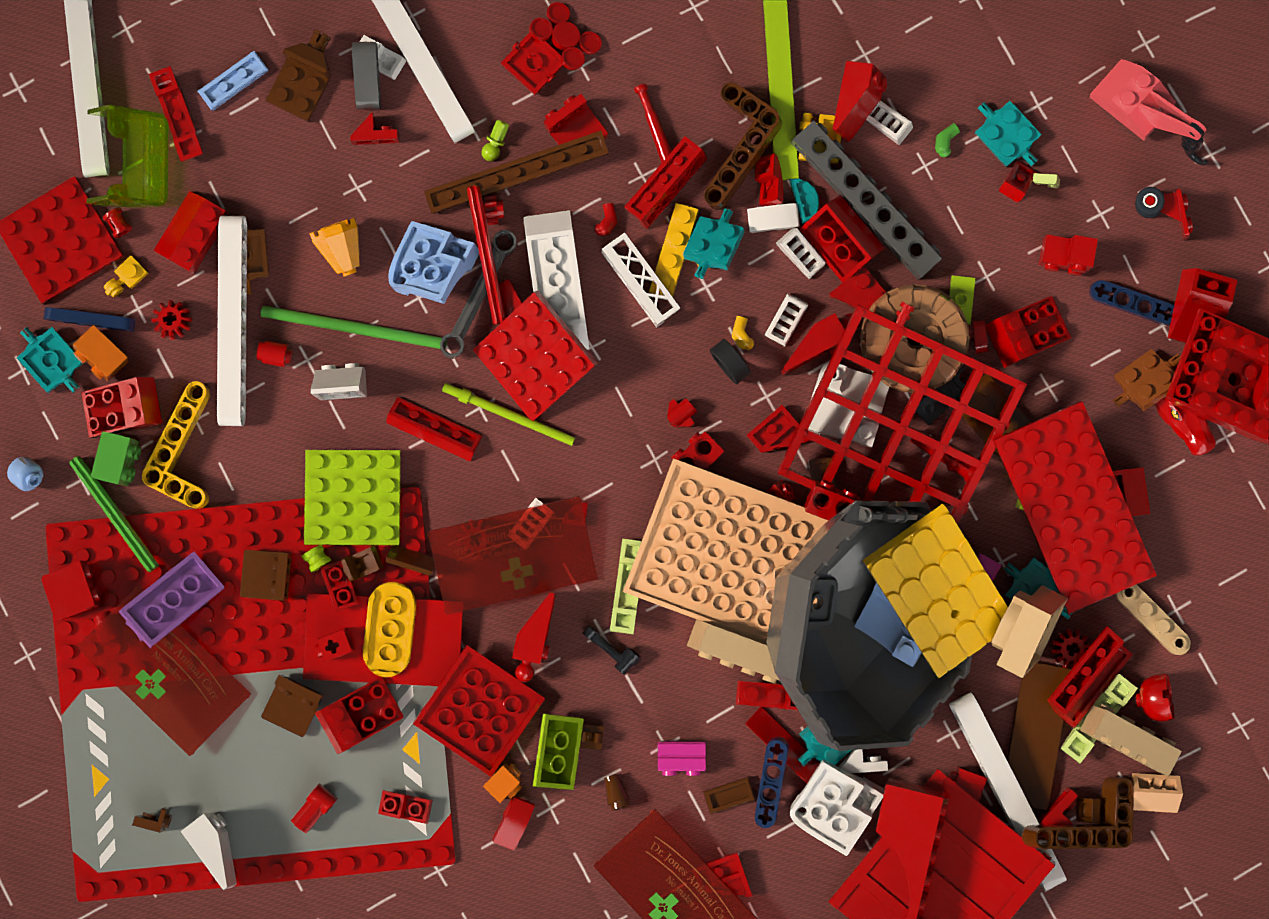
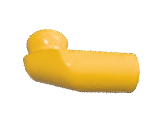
M736 316L732 338L740 349L751 350L754 346V340L749 338L745 332L748 319Z

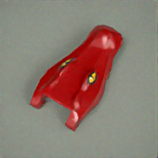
M1166 396L1155 403L1159 416L1167 425L1171 426L1173 432L1180 439L1185 441L1192 455L1206 454L1215 447L1216 441L1209 428L1208 420L1174 406Z

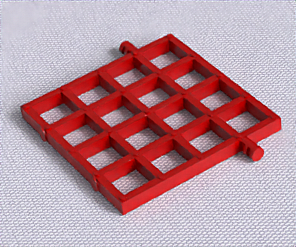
M901 302L900 311L897 310L895 321L857 304L777 473L810 489L812 488L815 479L790 468L805 437L835 451L822 480L832 482L844 456L875 470L861 501H872L885 474L915 488L909 501L920 502L924 493H927L955 506L951 515L958 525L962 515H965L968 510V503L996 448L993 439L1002 436L1004 430L1008 429L1011 423L1010 418L1027 383L904 326L906 320L909 321L911 317L909 315L910 312H913L915 309L910 304ZM862 317L893 330L878 363L847 349ZM902 336L933 349L919 381L888 368ZM943 354L974 368L958 400L928 386ZM843 357L874 371L859 403L828 389ZM983 373L1013 386L999 418L968 405ZM883 376L914 390L899 421L868 407ZM923 394L954 408L939 440L908 426ZM823 397L855 411L840 443L809 429ZM963 413L994 427L979 458L949 445ZM863 416L894 429L880 461L849 447ZM903 435H907L934 448L920 479L889 466ZM944 453L974 466L959 497L929 484ZM821 493V494H819V495L816 496V500H817L818 502H821V501H822V500L820 499V498H821V495H822V494H823V495H826V496H828V495H827V494H824V493ZM842 502L843 504H845V505H847V506L850 505V503H848V502Z

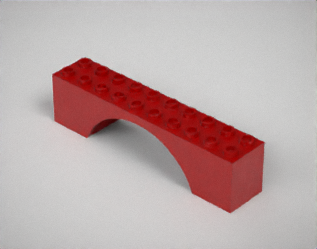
M889 778L885 786L876 832L892 846L906 872L909 886V908L906 919H923V916L919 915V910L924 911L928 892H925L924 888L929 887L933 869L929 868L930 863L934 864L939 846L934 845L935 839L940 840L944 822L939 820L940 816L945 817L949 799L945 798L946 791Z

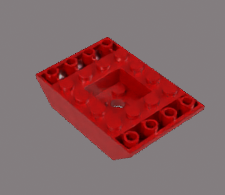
M1199 308L1166 398L1174 406L1247 438L1269 445V338ZM1232 372L1236 375V383L1234 385H1231L1228 380Z

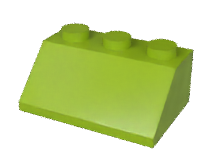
M549 713L543 714L533 786L574 790L583 718Z

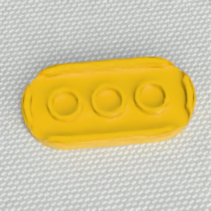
M387 582L378 586L371 594L368 602L363 658L368 668L374 674L381 677H392L399 674L407 667L411 659L416 599L413 592L399 582Z

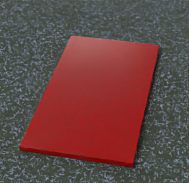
M307 593L303 679L369 683L380 677L368 668L363 658L370 596H356L359 604L336 612L329 594ZM416 599V615L410 662L399 674L392 677H382L386 684L438 686L461 654L463 601ZM347 628L355 650L325 662L324 658H320L316 651L317 639ZM331 640V643L328 645V648L334 649L336 652V648L339 646L338 642L334 643Z

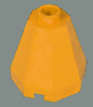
M355 217L350 219V224L348 220H343L321 228L318 231V235L316 231L310 233L312 242L337 274L343 273V276H347L357 272L356 267L360 266L359 229Z

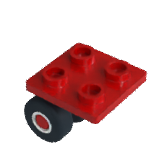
M1145 187L1139 191L1135 207L1142 217L1154 218L1163 213L1179 221L1183 241L1189 239L1193 231L1191 217H1186L1185 211L1189 207L1187 195L1181 193V189L1164 195L1156 187Z

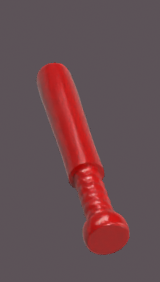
M641 84L636 86L634 91L639 95L643 104L645 118L662 163L672 150L657 112L652 107L647 93L648 86L647 84Z

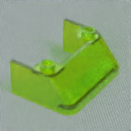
M115 105L88 109V115L106 117L109 133L113 137L123 139L122 184L111 185L107 190V195L88 198L87 204L109 207H158L164 205L168 198V121L165 116L156 112Z

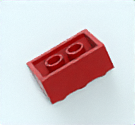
M189 191L153 251L194 275L218 236L220 216H230V214L209 200Z
M841 195L826 203L799 229L801 234L842 283L866 266L885 249Z

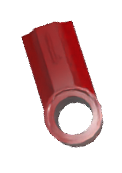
M319 783L306 798V803L291 819V822L299 830L307 833L322 814L325 815L338 798Z

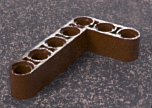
M729 82L722 87L721 97L728 107L752 122V125L704 192L706 203L714 210H721L729 203L782 127V119L774 108L734 82ZM737 91L738 96L735 99H727L730 92ZM749 104H757V108L754 112H746V108ZM768 117H776L774 124L765 125V120ZM754 136H762V141L759 144H751ZM741 155H749L746 163H738V158ZM735 174L733 182H724L726 175ZM714 193H721V199L718 202H711V196Z
M1112 776L1104 779L1102 783L1101 824L1028 825L1022 832L1024 844L1041 849L1128 847L1133 839L1134 786L1132 781L1127 778Z

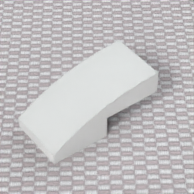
M363 35L360 42H375V40ZM377 42L379 72L395 80L407 60Z
M796 203L747 209L751 233L800 227Z

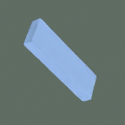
M253 51L198 90V93L209 108L214 111L269 70L257 53Z

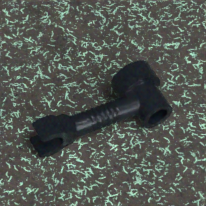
M590 625L583 631V634L588 639L597 644L617 662L614 667L623 675H626L633 665L636 666L642 660L641 656L630 647H627L623 653H620Z

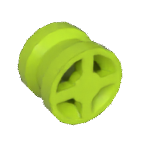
M322 544L301 556L310 565L309 570L311 573L332 561L329 556L325 555Z

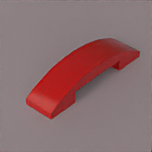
M169 66L150 73L151 83L163 109L180 161L184 162L203 155L193 120L172 67Z

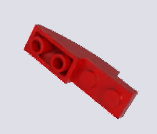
M738 680L737 705L798 710L782 684Z

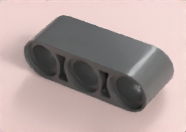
M377 41L353 42L352 59L356 109H380L381 94Z

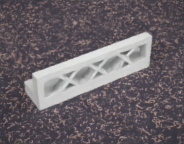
M625 233L602 248L601 253L656 328L680 309L679 305ZM624 240L629 247L628 257L618 255L613 247ZM631 251L633 252L636 258L631 257ZM622 260H627V266ZM630 261L641 263L643 266L642 276L632 274L629 271ZM645 270L650 275V277L645 276ZM635 278L641 279V285ZM644 280L655 282L657 285L656 294L646 293L643 290ZM659 289H660L661 292L664 294V296L658 295V294H659ZM649 297L655 298V303ZM658 299L668 300L673 308L662 315L657 309Z

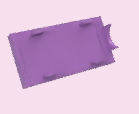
M192 552L124 606L119 613L126 620L125 624L136 633L140 641L143 640L151 648L225 587L199 556Z

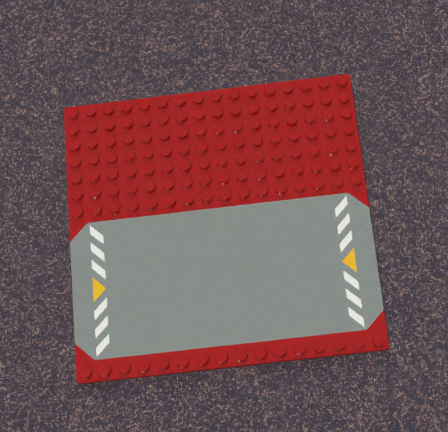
M418 487L401 488L400 545L396 546L427 555L421 490ZM305 498L124 516L159 564L152 572H148L109 518L50 523L46 525L49 573L71 566L70 563L79 560L86 561L93 571L92 580L94 586H97L101 595L99 600L101 606L62 620H56L53 617L76 897L79 902L221 888L181 833L184 828L201 815L213 812L216 815L220 814L227 824L225 828L229 835L237 883L235 886L444 866L455 863L445 746L413 725V721L438 686L386 684L404 718L340 754L336 753L316 715H314L304 737H300L261 718L276 686L274 683L278 675L281 674L324 694L317 711L367 684L365 682L303 679L307 593L329 594L321 570L318 569L311 573L309 570L310 565L301 557L309 550L318 546L304 545ZM323 545L325 555L329 556L332 560L327 565L353 556L367 548L376 547L384 568L363 578L351 581L356 596H371L378 586L387 582H399L413 592L415 599L431 600L429 575L385 561L393 545ZM245 550L292 554L288 601L240 596ZM192 552L199 556L225 588L172 630L171 633L181 640L202 661L218 681L226 695L201 662L173 635L167 634L161 639V642L159 641L156 644L187 672L206 696L210 705L186 673L157 646L154 645L149 648L143 640L140 641L136 633L125 624L126 620L119 613L124 606ZM107 611L116 616L125 633V636L122 637L123 642L111 648L109 645L103 646L93 626L95 624L93 618ZM190 662L194 665L191 670L188 668ZM142 669L150 677L158 669L166 676L159 683L166 691L159 699L151 692L144 699L135 693L143 685L135 677ZM152 679L145 681L147 683L145 686L148 689L155 687V682H152ZM320 783L338 799L325 815L322 814L311 830L304 833L291 822V819L306 803V798ZM386 790L433 800L428 824L378 814L382 791ZM164 807L170 808L169 814L172 815V820L169 828H165L164 832L159 833L132 826L134 816L147 812L157 815L156 819L158 820L161 809Z

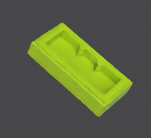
M952 275L949 296L961 308L968 325H970L975 278Z

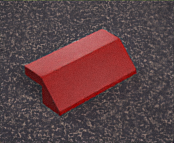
M1107 626L1047 700L1053 711L1073 728L1077 726L1133 655L1123 646L1124 641Z

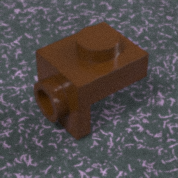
M375 546L341 560L344 573L349 581L363 578L384 568Z

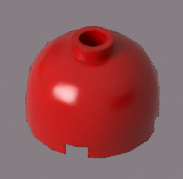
M1167 673L1153 675L1144 680L1140 686V693L1136 694L1137 707H1142L1144 714L1154 721L1175 720L1174 703H1172L1171 697L1173 696Z

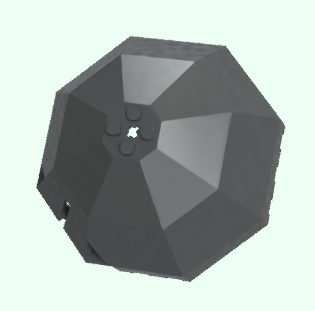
M856 500L824 523L776 577L766 641L775 674L818 743L835 750L909 746L914 740L912 735L919 727L924 728L934 716L932 711L940 702L944 703L955 691L953 686L960 678L965 679L970 672L972 655L938 678L922 653L917 663L912 667L892 656V653L883 645L854 627L876 585V581L862 560L929 514L932 510L927 502L894 501L889 504V501Z

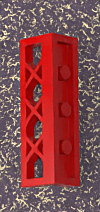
M684 136L624 208L636 217L644 228L648 229L705 163L707 157L703 149Z

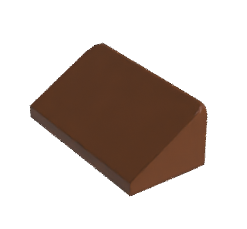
M396 545L392 546L385 560L387 563L429 576L433 575L437 564V559Z

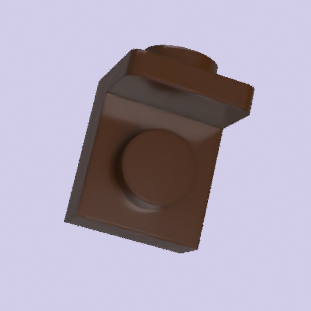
M162 808L158 820L156 819L157 815L147 812L134 816L132 826L159 833L164 832L165 828L168 829L171 824L172 815L169 814L170 808Z

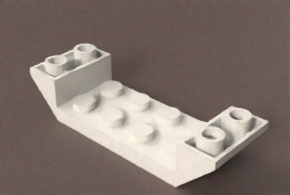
M570 210L524 217V226L533 292L538 290L584 347L589 349Z

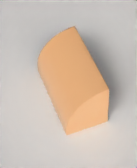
M1132 773L1131 781L1134 786L1133 810L1178 812L1183 796L1180 776L1169 775L1168 777L1166 775Z

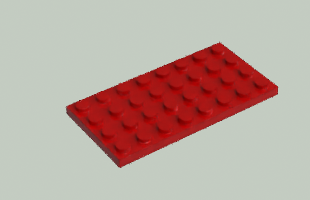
M1082 401L993 439L1058 592L1068 598L1065 608L1069 614L1157 576Z

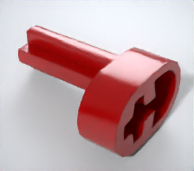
M985 320L972 321V325H968L970 339H974L975 353L988 352Z

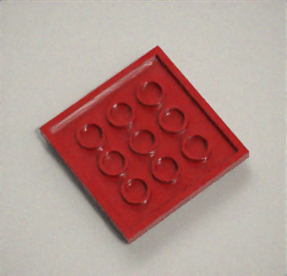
M75 176L0 220V235L43 305L124 257Z
M538 290L533 292L473 349L480 360L532 421L539 418L598 364Z
M466 645L413 721V725L492 777L545 700V697L469 645Z

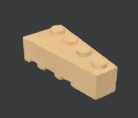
M696 619L687 646L698 650V656L708 660H712L713 656L721 659L720 664L733 668L734 664L742 667L741 672L755 676L756 672L763 674V680L776 684L779 679L775 674L767 645Z
M1103 704L1100 708L1092 705L1079 731L1169 777L1182 752L1175 748V742L1165 737L1162 740L1155 737L1156 732L1144 726L1142 728L1135 726V721L1123 715L1122 717L1115 715L1113 709Z

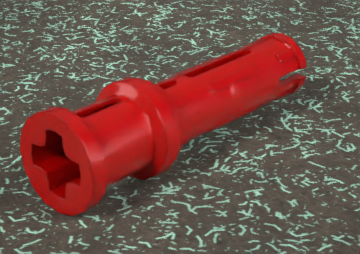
M913 438L909 441L929 455L934 450V448ZM945 453L940 460L947 465L948 471H954L964 478L965 482H967L974 466Z

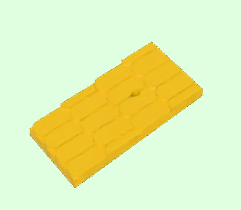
M943 504L862 560L938 678L987 645L986 643L991 642L1008 608L954 518Z

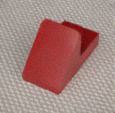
M373 112L350 136V141L353 145L400 143L399 132L397 129H393L392 126L379 127V130H376Z
M1017 160L999 188V192L1013 201L1019 202L1030 187L1034 173L1037 172Z
M1066 788L1048 807V810L1037 819L1039 825L1073 824L1062 813L1070 811L1075 806V799L1078 795L1072 789Z

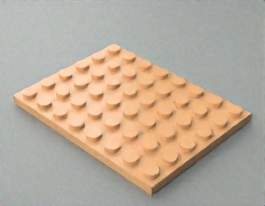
M673 458L623 592L767 645L766 641L776 577L828 520L805 512V507Z

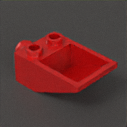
M836 313L815 323L783 367L782 375L784 376L829 351L833 355L853 313L844 315L841 323Z
M550 592L516 636L512 659L522 660V664L518 665L515 670V675L521 682H528L533 678L534 669L531 663L541 664L543 660L548 659L550 646L546 645L556 598L555 593Z

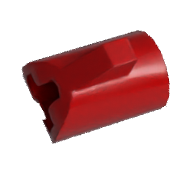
M686 398L679 404L672 399L669 402L667 419L674 428H691L695 424L691 417L697 413V410Z

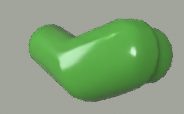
M955 123L936 136L935 150L939 153L940 157L950 155V139L960 133Z

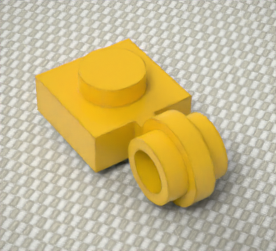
M129 256L114 271L120 279L115 280L112 278L104 285L105 293L115 298L124 290L122 287L124 283L130 289H133L149 273L133 256Z

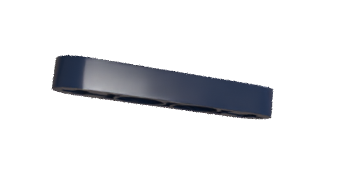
M1104 280L1096 281L1089 288V295L1095 302L1167 326L1171 323L1172 318L1164 320L1165 316L1163 314L1157 313L1155 317L1152 316L1157 305H1159L1157 310L1164 312L1169 309V313L1172 315L1174 305ZM1102 285L1103 291L1108 293L1115 289L1111 296V302L1108 301L1109 295L1103 294L1101 297H1098V292L1095 291V288H1099ZM1119 293L1127 294L1129 298L1127 305L1118 304L1116 297ZM1145 300L1150 303L1151 310L1149 313H1142L1139 310V303Z
M45 307L43 317L44 320L83 326L94 325L99 328L134 332L136 321L126 317Z
M782 737L772 738L766 747L755 811L756 824L762 828L772 827L778 816L789 752V744ZM776 743L780 744L781 749H784L780 751L778 755V760L773 759L775 756V749L772 747H774ZM772 765L777 766L780 770V775L777 777L770 776L767 768ZM767 788L773 789L776 792V798L772 800L767 799L763 791ZM766 805L770 806L768 816L772 817L768 821H764V817L761 816L766 809Z

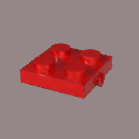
M530 32L520 43L516 42L513 45V50L501 62V65L534 96L547 83H550L563 67L561 55L546 41L534 39Z

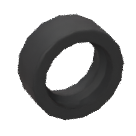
M722 339L710 349L714 360L736 385L751 374L743 358L727 340Z

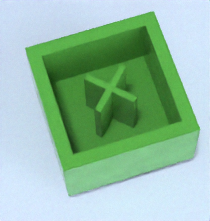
M102 431L90 478L128 487L129 482L132 483L135 477L136 470L133 469L135 459L138 460L141 454L140 441Z

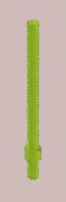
M445 383L442 392L459 398L458 401L468 404L469 402L570 446L573 445L575 437L538 421H532L526 416L478 397L466 388L462 390L448 383Z

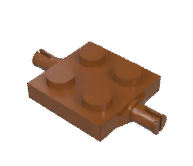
M247 229V295H251L250 281L256 278L270 277L266 230Z
M1153 349L1147 351L1114 375V379L1122 387L1123 393L1113 399V403L1119 408L1130 400L1136 403L1143 412L1167 395L1174 376L1173 368L1178 365L1181 356L1177 353L1168 361H1165Z

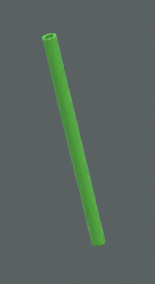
M264 305L261 310V317L441 349L440 342L442 337ZM448 339L444 342L446 344L445 349L447 347Z

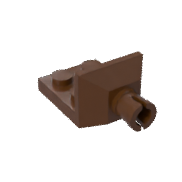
M314 29L307 45L300 43L284 48L282 53L286 61L266 98L267 103L308 123L331 79L327 59L324 55V50L331 37L325 33L320 34L321 31Z

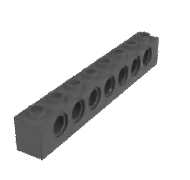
M813 120L792 140L791 144L835 192L845 199L861 220L917 280L922 278L942 259L939 256L940 251L932 243L928 244L923 239V232L917 226L912 227L907 222V215L901 209L896 210L891 204L892 199L884 191L880 192L875 187L876 182L868 174L864 175L859 170L860 165L852 157L848 158L843 153V146L837 140L832 141L827 135V129L821 123L816 124ZM814 143H823L826 148L825 152H816ZM831 159H838L841 162L840 170L831 168ZM846 177H855L857 187H849L846 184ZM865 193L870 194L873 197V204H865L862 201V195ZM884 210L889 214L888 222L879 220V211ZM895 228H902L904 230V239L895 237ZM911 245L920 247V256L916 257L911 254Z

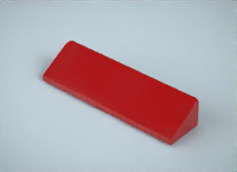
M397 397L387 415V424L467 461L472 460L483 437L400 397Z
M759 707L744 724L766 745L774 737L784 738L789 744L787 765L807 784L820 763L813 758L803 766L798 761V758L807 750L762 707ZM778 743L772 747L775 749L776 755H779L780 751L784 750L780 748Z

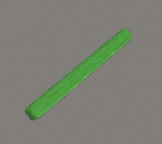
M80 456L72 459L69 462L71 467L148 572L154 571L159 564L99 481L90 478L92 472Z

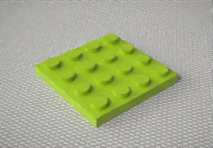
M305 450L304 545H400L401 451Z

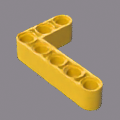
M198 381L189 383L185 388L142 473V480L147 486L196 509L204 508L208 504L209 495L207 491L171 472L210 398L209 388ZM197 387H202L203 395L199 399H194L193 390ZM191 408V418L184 420L182 417L183 410ZM175 429H180L181 438L173 441L171 433ZM168 449L171 457L167 462H163L160 455L162 451ZM157 470L160 478L158 482L152 483L150 481V474ZM178 481L181 484V489L178 493L173 494L170 488L171 484ZM199 491L202 495V500L200 503L194 504L191 497L193 493Z

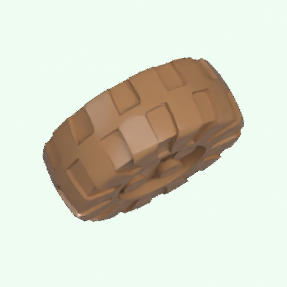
M918 284L900 286L883 294L869 309L895 321L897 318L896 312L901 309V302L910 304L915 309L913 312H910L909 315L911 317L909 321L906 320L904 326L959 352L968 354L970 335L967 320L958 304L939 289ZM864 318L860 336L863 356L878 363L893 330ZM902 336L888 368L919 381L933 349L918 342L911 344L908 342V337ZM943 354L928 386L936 389L946 384L956 375L964 363ZM885 376L881 379V382L895 390L909 393L914 391Z

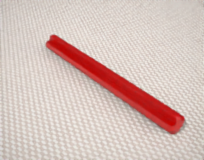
M474 185L467 188V194L492 321L494 325H498L505 320V314L480 187Z

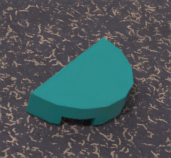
M790 179V185L803 225L817 213L819 195L815 187L802 179Z

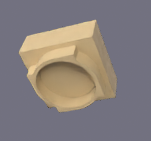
M1043 585L1032 596L1021 590L1016 593L991 642L993 647L1003 651L997 665L1023 678L1040 660L1068 598Z

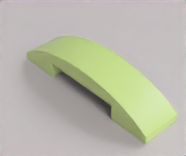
M622 539L610 631L634 634L638 597L623 592L641 541Z
M1117 674L1093 706L1100 708L1103 704L1113 709L1116 715L1138 688L1123 676ZM1089 711L1077 726L1073 728L1060 748L1078 763L1083 761L1096 741L1091 736L1079 731Z

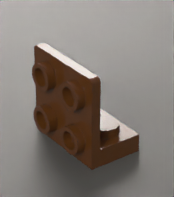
M245 550L240 596L288 601L292 554Z
M282 674L278 675L274 683L276 686L261 718L300 737H304L324 694Z

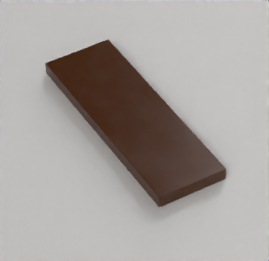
M1036 663L1021 678L1007 762L1030 807L1048 810L1063 719L1053 711L1047 700L1072 669Z

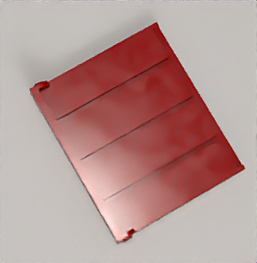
M938 768L924 786L946 791L945 798H948L949 802L945 817L940 816L939 821L944 822L940 840L935 839L934 845L939 847L935 863H930L929 868L933 869V874L929 887L924 888V891L928 892L924 911L919 910V915H922L923 919H1011L1055 867V861L1052 860L1048 853H1043L1035 847L1025 845L1022 836ZM883 837L879 839L828 901L849 919L907 918L909 886L906 872L897 853Z

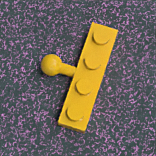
M678 203L675 204L655 271L656 276L672 297L674 296L684 262L683 252L692 235L699 212L696 208ZM652 281L649 293L656 294L657 285ZM659 289V294H658V295L664 296V294H663V293L661 292V290Z

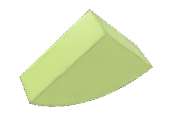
M1037 173L1033 175V182L1035 184H1047L1050 188H1059L1060 179L1058 175Z

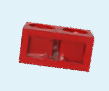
M704 431L702 434L697 432L688 440L691 445L685 451L680 448L671 458L672 460L675 458L680 461L689 458L694 462V466L707 470L725 451ZM701 442H707L711 446L709 454L703 455L699 453L697 447Z
M815 480L804 505L805 512L830 520L842 511L838 509L840 503L848 502L852 504L854 501L860 500V498L851 489L844 488L840 490L835 488V485L829 481L821 480L819 482ZM824 493L829 498L825 502H818L816 496Z

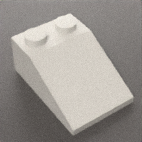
M359 363L345 364V368L336 369V365L321 366L322 370H315L311 394L319 400L367 397L366 371L364 367H359Z
M214 812L205 813L184 828L181 833L223 890L232 888L237 883L229 835L225 828L227 824L220 814L216 815Z

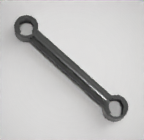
M501 230L493 238L494 249L492 253L496 273L505 257L512 254L516 248V237L509 230ZM508 236L512 244L511 248L500 250L498 248V237ZM483 271L452 332L446 334L441 339V352L447 358H458L464 351L463 339L487 294ZM449 338H455L459 344V351L454 354L448 353L445 349L446 344L444 342Z

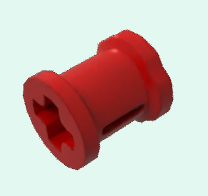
M120 207L109 211L102 217L110 225L114 232V238H120L132 230V226L127 224L124 219L123 211Z

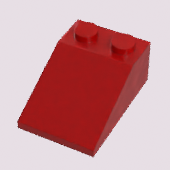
M846 61L832 129L846 142H850L867 117L880 102L882 92L886 91L887 79L874 64Z

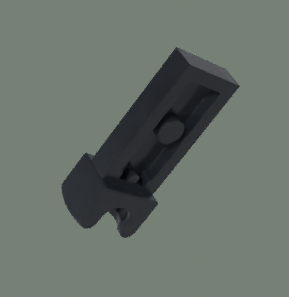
M961 366L949 382L935 390L958 400L966 383L961 382L959 379V375L963 372L964 367ZM926 396L920 401L915 412L929 426L950 406Z

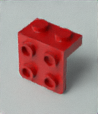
M579 94L577 97L575 95L569 97L564 102L565 106L558 111L557 109L550 111L545 116L546 120L543 121L544 127L558 145L598 131H602L604 139L608 137V132L589 109L587 100L582 94Z
M79 560L70 563L71 566L42 576L41 581L53 617L56 620H62L101 606L99 601L101 595L97 586H94L92 580L93 571L86 561Z

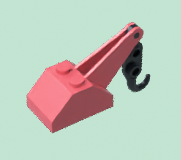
M1121 59L1091 92L1090 98L1143 141L1155 128L1182 135L1181 146L1186 155L1199 165L1205 166L1208 163L1207 160L1201 159L1195 153L1201 149L1204 142L1202 137L1207 131L1205 126L1175 107L1176 101L1162 82L1143 66Z

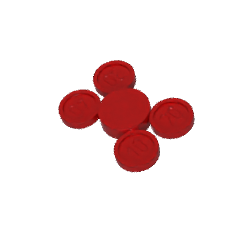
M554 2L549 5L546 12L548 20L536 18L529 26V32L536 40L545 41L551 36L554 46L563 50L561 62L569 70H578L583 66L585 61L583 52L589 55L596 54L602 46L601 38L594 32H584L580 36L579 29L574 24L567 22L570 17V10L561 2Z

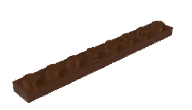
M598 131L424 191L431 213L435 214L469 202L467 188L470 186L478 185L481 197H485L608 155L609 151L602 131Z

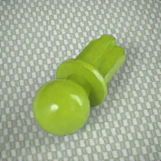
M503 120L495 122L491 135L487 136V140L490 143L485 144L482 148V157L486 161L493 162L497 160L500 156L498 146H504L505 144L503 140L509 124Z

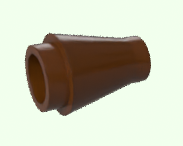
M618 774L605 777L607 805L611 807V810L615 811L629 806L628 800L630 797L619 780Z

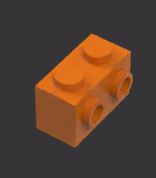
M94 325L73 344L75 350L73 354L80 362H87L92 366L91 372L100 380L104 378L108 382L128 363V357Z
M505 763L483 787L501 803L507 796L511 799L521 789L519 783L522 781L520 777L522 773L512 763L509 766Z

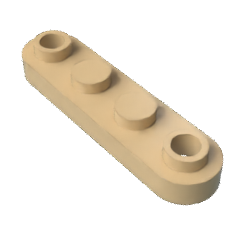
M1137 584L1129 587L1132 591L1130 597L1125 595V590L1115 594L1116 599L1171 654L1182 655L1189 650L1191 642L1188 635ZM1177 639L1182 640V646L1180 648L1176 647L1175 641Z

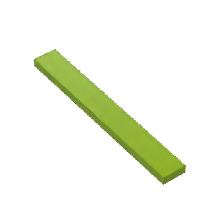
M763 0L770 106L778 112L782 119V127L772 140L773 154L775 153L778 156L783 181L799 179L797 150L791 144L792 140L796 137L787 0ZM771 116L772 125L776 121V117Z

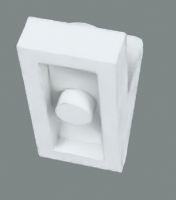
M858 749L852 750L839 768L849 773L888 771V764L886 760H881V756H868L867 761H863V751Z

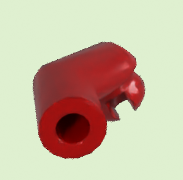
M614 203L602 205L605 217L600 224L595 226V233L598 236L609 235L617 225Z

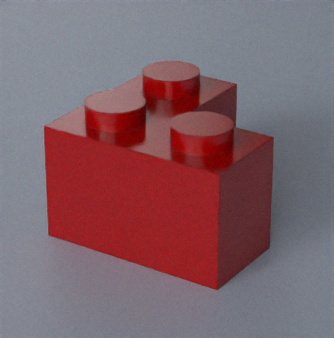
M1047 234L1043 238L1039 266H1045L1044 270L1058 272V269L1067 270L1069 275L1081 276L1082 273L1085 274L1093 268L1098 239L1078 235L1065 238Z

